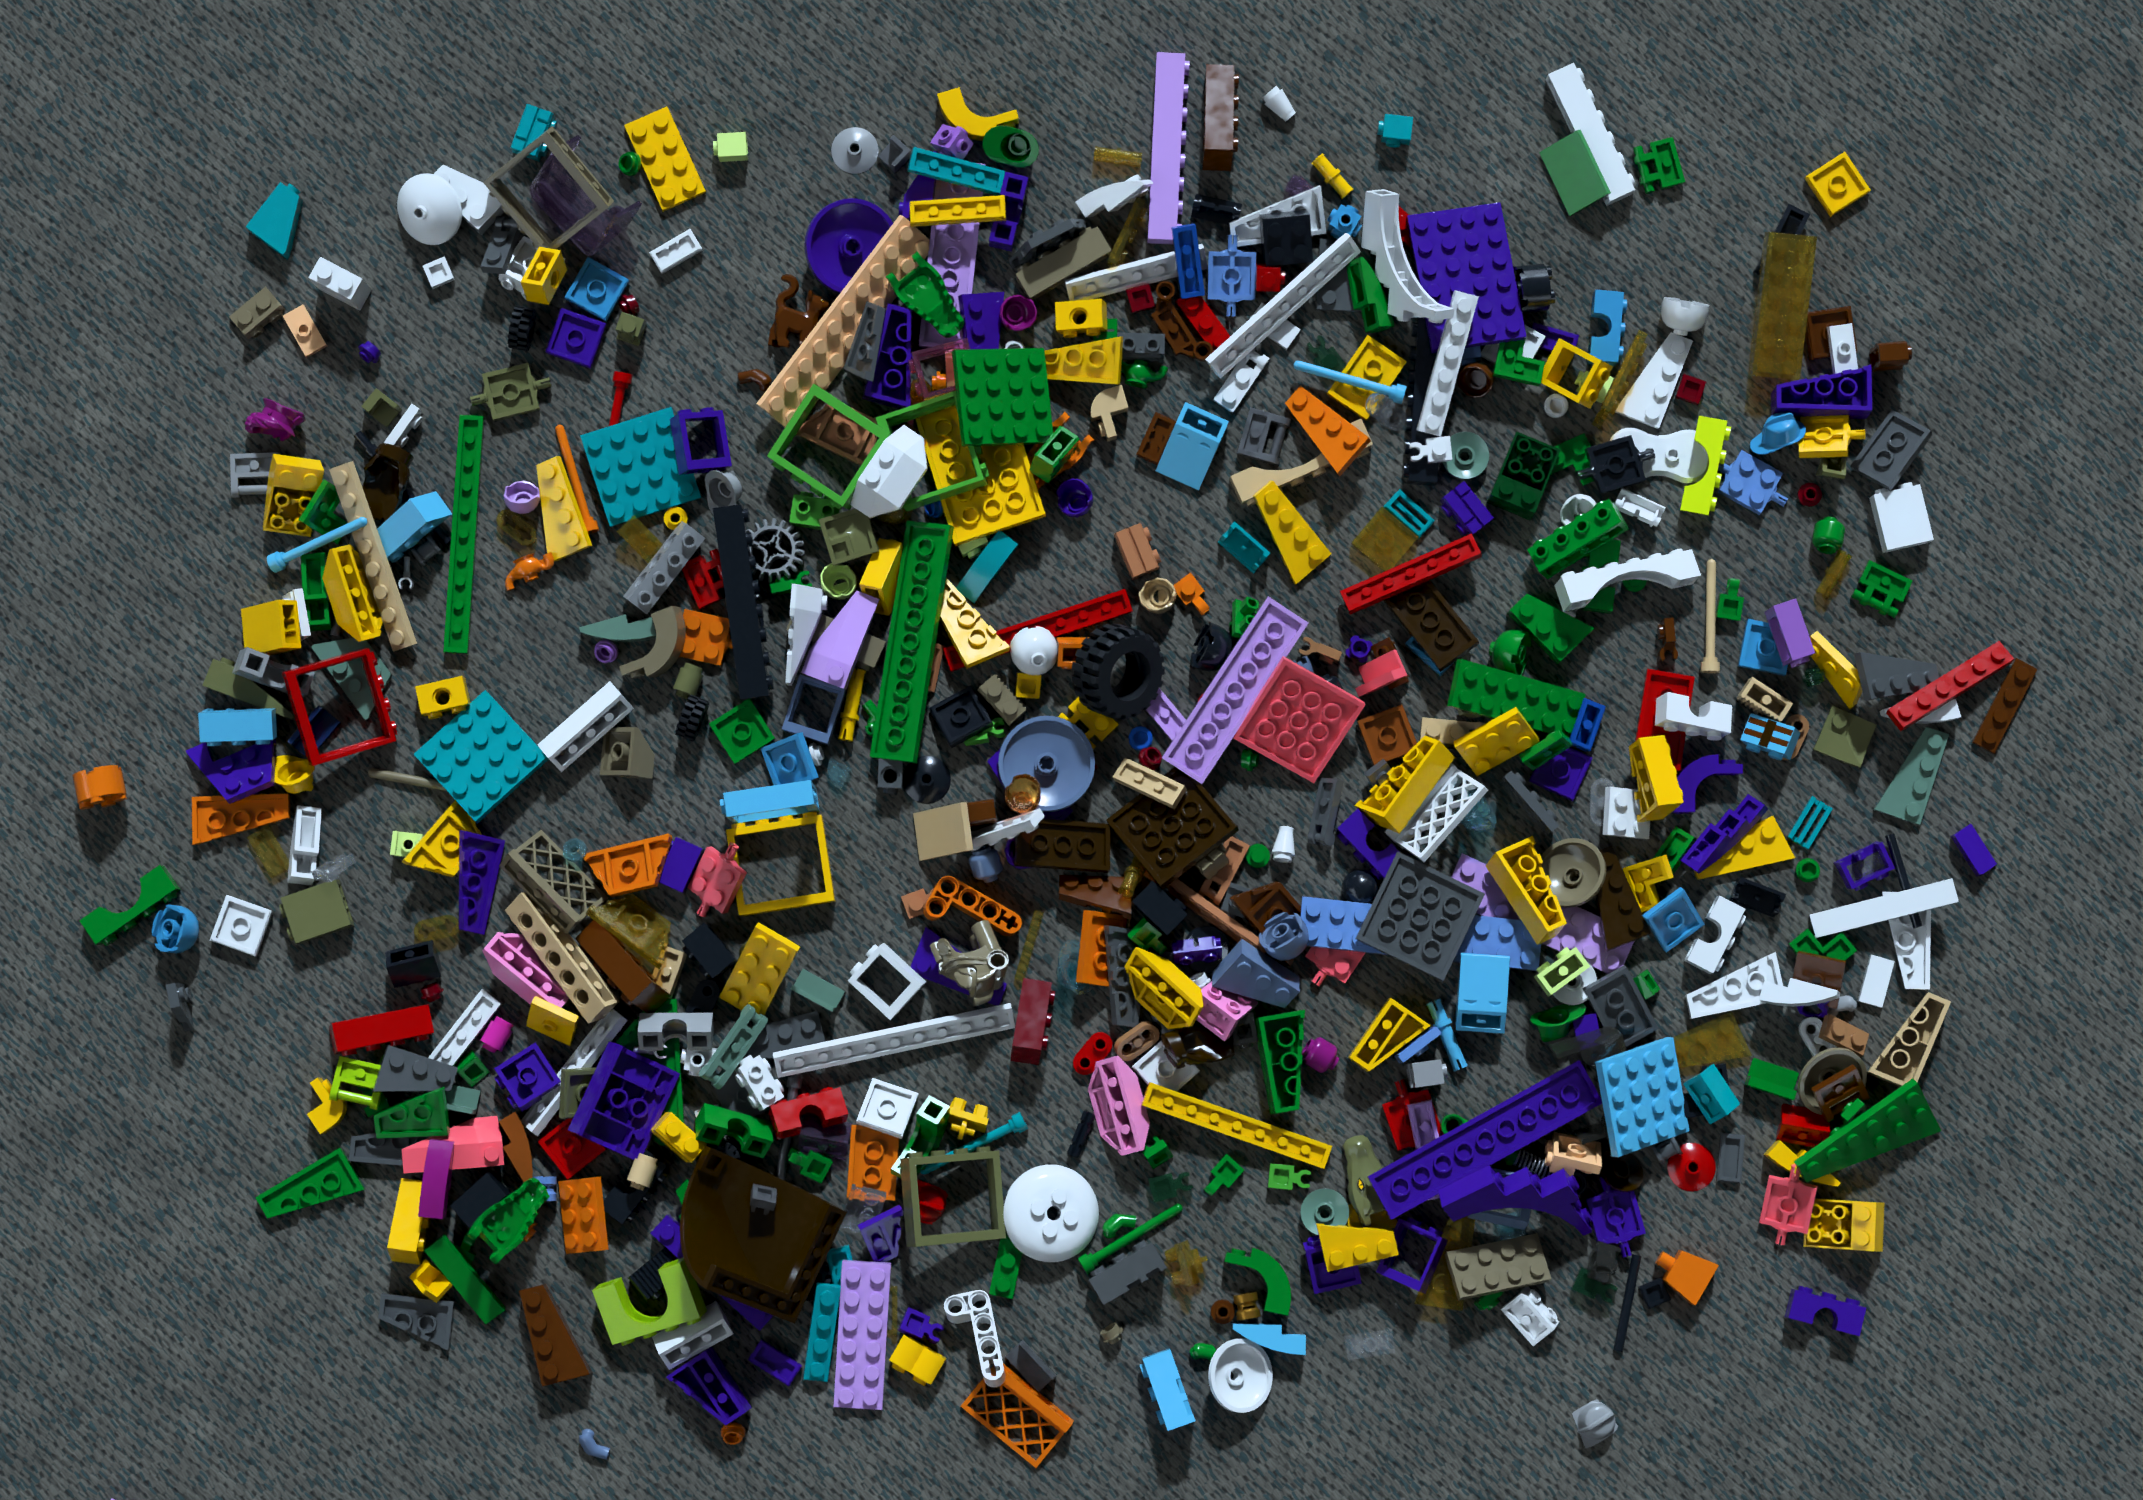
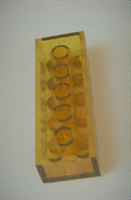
M1765 232L1748 375L1800 380L1817 242L1816 236Z

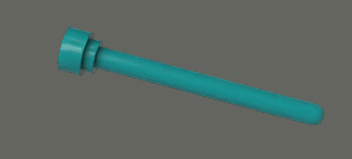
M1018 1112L1011 1116L1012 1118L1008 1120L1009 1123L956 1149L968 1148V1153L976 1150V1147H982L1011 1132L1016 1133L1019 1131V1133L1028 1130V1126L1024 1122L1021 1112ZM953 1150L946 1153V1155L954 1154ZM950 1162L928 1164L926 1169L921 1170L920 1173L926 1175Z

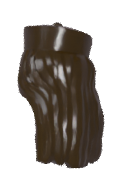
M382 443L375 450L377 454L364 467L365 480L362 488L373 519L386 521L397 511L402 502L403 493L410 476L409 466L414 457L399 445Z
M1195 1021L1193 1026L1175 1028L1173 1031L1162 1033L1161 1035L1163 1052L1177 1069L1184 1068L1185 1063L1188 1065L1212 1063L1235 1055L1231 1036L1224 1041L1198 1021Z

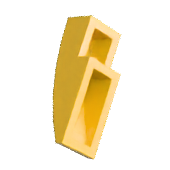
M1776 1140L1763 1155L1790 1173L1791 1165L1795 1164L1794 1161L1807 1151L1800 1150L1795 1154L1782 1141ZM1831 1173L1812 1180V1182L1830 1186H1839L1841 1184Z

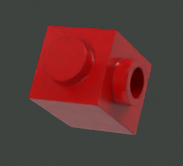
M1256 263V291L1280 292V285H1285V271H1281L1280 265L1266 267L1264 263Z

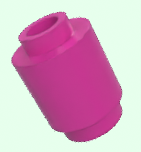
M496 1016L494 1021L491 1020L480 1039L484 1042L482 1047L494 1054L497 1050L502 1052L513 1032L511 1029L514 1025Z

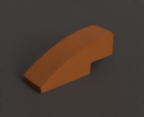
M515 1111L500 1120L499 1125L510 1141L509 1144L503 1147V1150L524 1183L533 1177L532 1156L524 1127Z

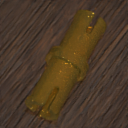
M1095 146L1093 161L1113 163L1117 167L1120 164L1140 168L1142 152L1123 151L1119 147L1109 149Z
M1842 550L1837 551L1830 567H1826L1824 571L1826 574L1816 589V593H1821L1823 597L1830 598L1838 580L1841 581L1843 578L1842 573L1852 558L1850 554L1846 555V552Z
M1135 856L1130 866L1125 869L1124 880L1118 889L1120 894L1126 889L1123 894L1126 898L1133 896L1137 884L1142 881L1144 875V867Z

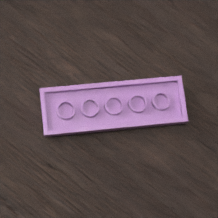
M842 1260L833 1407L882 1410L891 1263Z

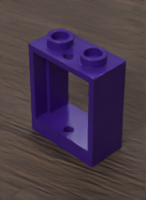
M713 407L700 409V412H692L691 409L677 411V415L670 419L679 475L709 473L713 470L725 471L732 466L723 410L714 411ZM712 420L718 458L692 460L685 422Z
M1409 1217L1407 1221L1399 1218L1393 1231L1398 1251L1408 1229L1436 1241V1245L1420 1281L1391 1268L1396 1256L1381 1259L1376 1272L1425 1294L1448 1240L1441 1237L1443 1232L1429 1227L1427 1231L1420 1228L1421 1222Z

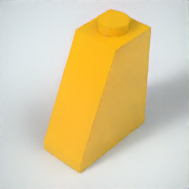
M879 538L877 542L879 552L872 554L859 585L862 593L880 599L875 613L890 616L895 599L903 546L901 542L896 540Z

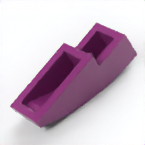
M429 1140L418 1217L443 1219L446 1216L448 1191L451 1188L455 1141Z

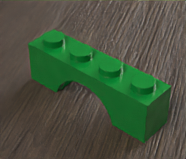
M159 865L140 878V897L129 910L113 913L106 908L98 907L79 920L96 945L104 944L107 946L117 939L116 934L122 930L127 932L137 925L136 920L142 916L145 918L150 917L157 911L156 907L162 902L168 904L177 898L176 893L181 889L165 866Z

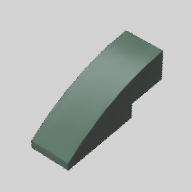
M625 614L579 627L583 635L599 640L639 642L656 639V629L652 617L629 623L628 617Z

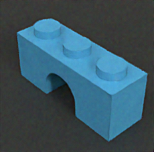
M1595 289L1592 295L1591 317L1603 319L1608 324L1609 332L1603 337L1592 336L1589 339L1588 353L1611 366H1616L1618 360L1623 358L1624 348L1620 346V337H1624L1625 323H1622V313L1626 314L1627 299H1624V292ZM1587 360V364H1594Z

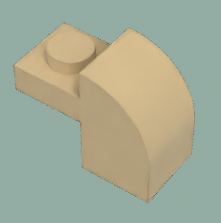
M1122 385L1100 392L1093 400L1091 406V422L1101 419V422L1098 423L1101 437L1106 436L1107 442L1117 439L1111 416L1128 411V404Z

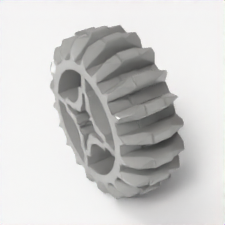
M773 518L772 526H768L767 520L764 519V527L762 528L759 527L758 523H755L754 527L757 531L754 533L748 529L747 533H752L753 547L763 552L765 556L762 567L756 563L757 570L753 571V575L756 576L759 572V581L761 582L767 575L769 583H773V576H777V579L780 580L781 575L784 573L790 579L791 575L788 572L790 569L795 573L798 572L794 563L803 564V560L797 558V555H805L804 550L797 549L804 546V542L795 541L801 536L800 533L796 532L791 535L794 526L790 525L785 529L786 521L784 520L777 526V520ZM776 532L769 542L757 541L759 537L766 533ZM783 535L791 542L792 554L780 548ZM776 544V550L779 553L776 555L773 553L774 556L769 558V553L765 548ZM750 547L751 556H753V547ZM775 560L788 561L778 569H769Z

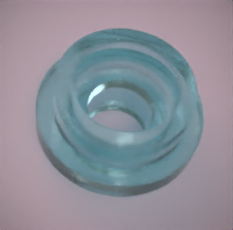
M577 838L568 840L563 847L564 857L571 862L581 860L587 853L586 844Z

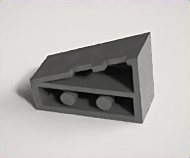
M1142 1240L1132 1247L1134 1251L1129 1255L1125 1256L1123 1252L1111 1259L1113 1264L1106 1269L1101 1265L1090 1272L1092 1277L1089 1278V1281L1104 1305L1129 1291L1137 1284L1146 1281L1157 1272L1167 1268L1151 1241L1146 1243L1145 1240Z

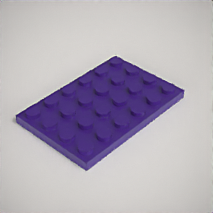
M1501 203L1407 215L1406 221L1417 279L1429 296L1437 303L1450 307L1454 290L1479 296L1465 348L1526 339L1527 335ZM1425 317L1431 352L1435 353L1439 348L1446 319H1443L1442 323L1429 322V318Z

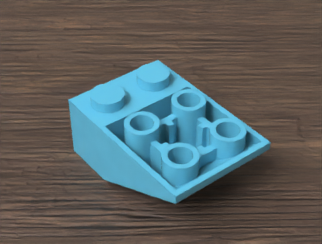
M1185 402L1155 472L1199 491L1229 421Z
M1461 953L1455 1012L1457 1031L1505 1033L1510 956Z

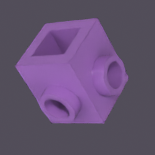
M942 124L930 142L938 153L962 160L974 144L969 139L968 132L959 126L955 128Z

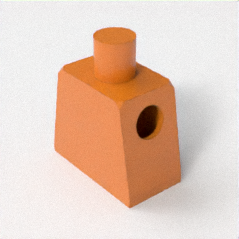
M1678 1250L1675 1257L1662 1251L1655 1264L1667 1270L1662 1280L1686 1301L1695 1306L1719 1266L1682 1250Z

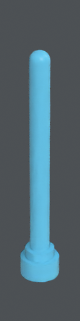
M1303 361L1294 362L1296 370L1389 396L1388 398L1392 399V402L1402 404L1407 387L1405 385L1397 383V386H1387Z
M360 517L286 553L276 551L267 556L268 566L275 573L284 570L289 561L366 526L368 521L365 517Z

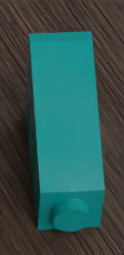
M280 182L246 225V228L265 244L288 259L291 254L303 200L299 196L301 192L290 183L285 186Z

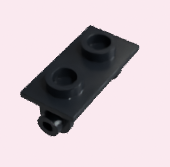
M1196 194L1191 217L1229 225V222L1239 219L1242 204Z

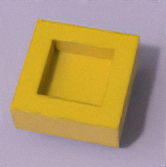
M1017 672L1015 696L1039 699L1041 674L1028 675Z

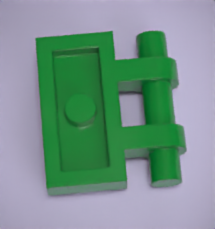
M1673 137L1649 143V153L1644 154L1642 146L1633 148L1635 154L1633 158L1634 163L1638 165L1641 175L1639 181L1641 186H1644L1646 194L1655 191L1653 182L1659 181L1661 190L1685 183ZM1653 161L1656 173H1649L1647 162Z
M1869 560L1858 581L1859 584L1866 586L1864 592L1854 589L1851 597L1858 600L1859 604L1863 606H1871L1879 610L1878 613L1884 616L1887 614L1895 618L1899 609L1891 606L1893 600L1899 603L1904 601L1913 580ZM1873 591L1885 595L1884 601L1882 602L1872 597Z

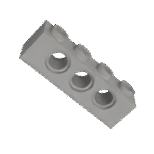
M681 521L623 597L642 612L648 614L705 540V537L687 523Z

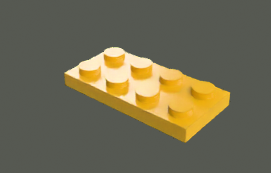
M668 106L624 125L633 147L641 159L643 169L663 212L706 193Z
M758 922L719 998L741 1011L746 1005L750 1004L756 1009V1013L765 1016L800 946Z

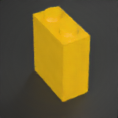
M275 600L241 609L244 648L248 647L267 655H275L301 648L297 600Z

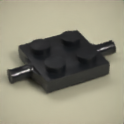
M1632 435L1586 448L1585 453L1589 462V468L1576 471V476H1578V481L1592 477L1596 483L1599 495L1644 482L1646 478L1643 471V461L1654 459L1655 453L1652 454L1654 452L1653 449L1639 452L1635 447Z

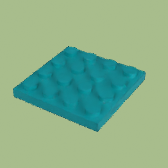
M672 407L580 435L610 527L701 498L694 474L679 475L670 424V419L674 417Z
M486 690L475 698L470 705L466 706V711H461L414 753V756L477 824L549 760L543 751Z

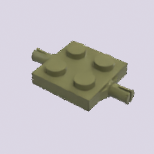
M524 363L483 373L484 394L470 396L472 406L487 403L493 421H498L540 410L537 398L538 390L552 387L549 377L536 381L532 376L529 363Z

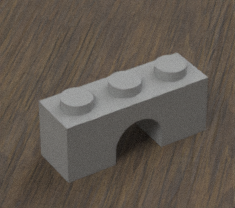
M248 647L239 651L233 674L288 694L282 672L298 668L299 666L293 664L283 665L269 659L270 655ZM314 672L296 676L302 697L308 695Z
M713 1013L639 1014V1051L663 1050L664 1043L671 1038L685 1039L688 1050H712L714 1035Z
M1441 1059L1405 1064L1409 1088L1445 1084L1444 1079L1448 1078L1446 1064H1442Z

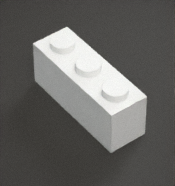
M717 1301L706 1306L707 1312L700 1317L701 1321L692 1325H687L685 1322L679 1324V1327L675 1330L665 1332L664 1329L655 1336H652L658 1354L669 1370L733 1335L727 1317Z

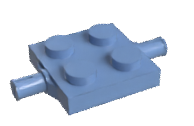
M1227 235L1228 249L1221 252H1208L1207 300L1227 302L1226 316L1230 317L1232 307V317H1236V302L1255 300L1256 252H1243L1237 249L1238 235H1233V244L1232 235Z
M1743 450L1739 452L1736 460L1730 466L1725 463L1724 465L1719 464L1718 471L1724 474V478L1718 493L1758 515L1762 513L1766 504L1771 500L1782 507L1786 504L1788 498L1776 492L1777 484L1783 475L1781 471Z

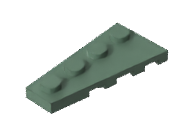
M1925 727L1873 810L1920 825L1949 734Z

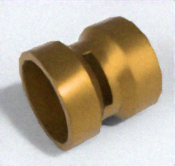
M1257 1292L1233 1296L1234 1303L1238 1308L1236 1312L1237 1320L1261 1316L1260 1309L1256 1305L1258 1300Z

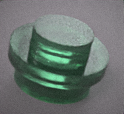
M1813 667L1804 671L1805 675L1801 677L1802 682H1805L1807 687L1815 686L1825 681V671L1819 670L1818 667Z

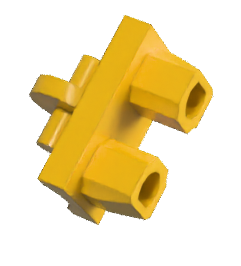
M954 1097L950 1104L948 1122L952 1123L951 1130L959 1132L957 1139L962 1140L964 1134L974 1136L975 1130L985 1133L989 1120L987 1118V1106L976 1104L972 1114L964 1111L967 1101Z

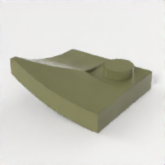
M856 508L819 519L833 566L879 552L871 519Z
M1831 706L1813 750L1837 761L1861 768L1876 724Z

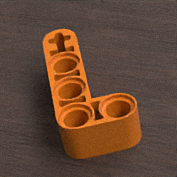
M944 876L937 882L923 907L924 916L928 920L937 921L941 919L949 906L952 905L977 921L988 920L992 929L1004 936L1014 935L1022 925V920L1017 913L952 876ZM943 882L950 883L953 887L952 893H944L941 889V884ZM964 894L972 896L973 905H965L962 902V896ZM937 903L941 908L940 914L935 915L931 913L929 905ZM985 906L991 907L994 910V917H986L983 914V908ZM1000 913H1002L1003 916L1000 918L1002 920L996 923L995 920H997V918L1000 916ZM1009 919H1012V920H1013L1012 925H1013L1014 927H1011L1010 929H1007V928H1006L1007 923L1004 922V921H1008Z

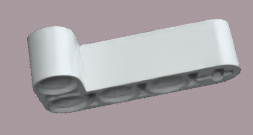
M975 1290L948 1297L944 1303L947 1319L954 1324L972 1321L985 1383L990 1387L1001 1386L1005 1381V1370L988 1294L982 1290ZM977 1301L986 1302L982 1308L974 1307ZM954 1306L962 1307L958 1313H952L950 1309ZM987 1323L990 1325V1328L986 1331L978 1329L981 1324ZM988 1346L995 1348L991 1354H985L983 1350ZM989 1364H994L996 1376H991Z

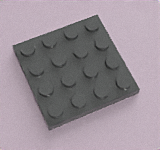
M1397 851L1355 939L1443 982L1485 893Z

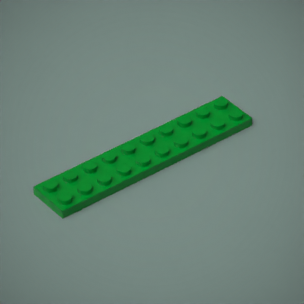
M907 521L870 750L871 758L917 763L954 530L952 525Z

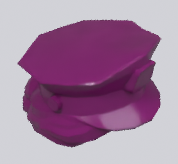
M263 398L265 407L262 412L251 413L244 423L245 429L249 433L272 435L273 438L280 437V441H285L290 436L295 437L294 430L296 426L305 422L306 419L302 412Z

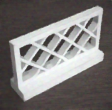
M1451 763L1400 834L1389 829L1385 833L1398 847L1404 848L1425 862L1486 794L1488 789ZM1477 789L1472 796L1468 797V791ZM1461 794L1460 800L1453 801V796ZM1460 807V810L1452 815V809ZM1445 812L1444 818L1437 819L1438 813ZM1444 825V828L1436 833V827ZM1429 830L1428 836L1421 837L1422 831ZM1428 843V846L1420 853V845Z

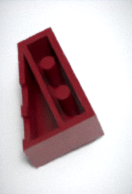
M1023 978L1010 1061L1039 1065L1041 1050L1046 1051L1048 1036H1044L1045 1027L1050 1028L1052 1014L1047 1013L1048 1005L1054 1004L1055 991H1051L1052 982Z

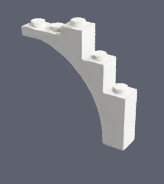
M1385 189L1366 191L1361 247L1371 250L1370 253L1376 255L1375 275L1379 282L1384 284V287L1389 288L1387 314L1397 317L1398 321L1403 322L1411 321V318L1426 317L1429 318V322L1442 323L1443 319L1453 318L1454 309L1439 304L1431 298L1418 282L1409 265L1400 234L1399 194Z

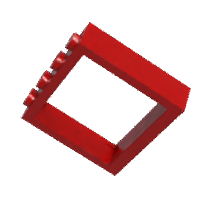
M369 648L359 649L282 672L309 765L315 766L396 741L397 727L394 721H390L388 712H391V706L388 698L383 697L381 689L385 688L381 675L376 673L377 658H375L374 652H370ZM361 658L383 735L319 754L296 676Z

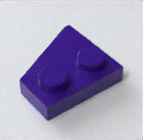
M900 1204L857 1225L873 1262H887L898 1256V1240L901 1236L900 1219L904 1213Z

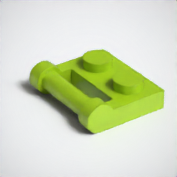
M339 1056L329 1100L337 1101L340 1099L368 1105L370 1109L378 1110L382 1092H373L372 1096L340 1090L341 1083L373 1089L381 1065Z

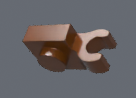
M1664 618L1661 620V625L1657 626L1658 638L1663 639L1664 645L1660 649L1658 657L1660 661H1664L1665 651H1670L1672 653V660H1676L1678 652L1675 647L1674 618Z

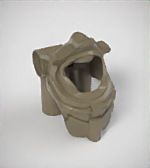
M988 920L979 921L971 927L973 935L969 937L974 951L967 953L956 952L945 938H940L937 942L930 945L935 961L939 964V974L955 981L961 988L968 990L969 998H973L974 1006L990 1001L994 990L1003 986L1009 962L1008 955L1001 950Z

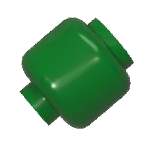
M1825 517L1823 520L1818 521L1814 525L1812 544L1821 553H1835L1843 546L1844 525L1834 517Z

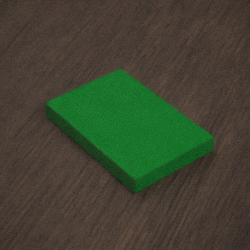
M1576 130L1539 152L1569 216L1580 212L1611 194L1581 130Z

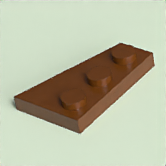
M1059 875V900L1084 907L1092 905L1102 908V912L1109 914L1111 911L1123 914V918L1131 920L1132 877Z

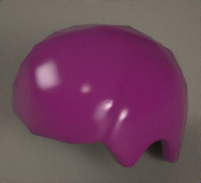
M1013 295L1006 298L1001 304L999 317L1003 325L1010 330L1022 331L1031 327L1035 322L1037 309L1032 299L1022 295Z

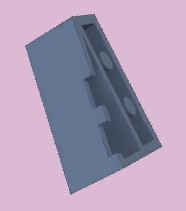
M1243 939L1236 944L1212 971V987L1283 1008L1300 992L1298 975Z

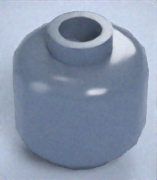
M989 845L982 846L980 849L973 851L968 859L973 877L977 880H983L984 883L997 880V875L1003 870L999 852Z

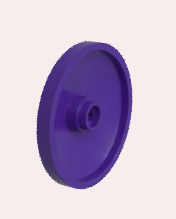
M842 199L822 208L810 222L804 243L806 260L813 275L825 287L841 293L892 226V220L877 205L862 199Z

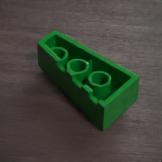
M1305 1010L1253 1019L1270 1115L1299 1110Z

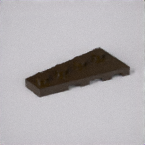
M1612 846L1599 850L1606 863V877L1603 886L1596 894L1597 908H1599L1601 918L1600 925L1605 940V952L1651 934Z

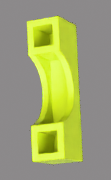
M1699 416L1694 440L1706 450L1709 466L1705 476L1700 481L1685 486L1680 511L1709 516L1710 511H1715L1717 498L1713 497L1714 487L1719 488L1722 474L1717 472L1719 464L1724 465L1726 450H1722L1724 440L1729 441L1731 427L1727 426L1726 420Z

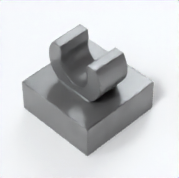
M753 1184L750 1196L751 1212H755L756 1207L763 1208L764 1215H767L770 1210L774 1211L777 1189Z

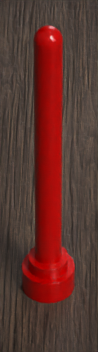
M614 371L612 381L616 389L609 426L618 424L620 421L625 389H628V385H631L632 374Z

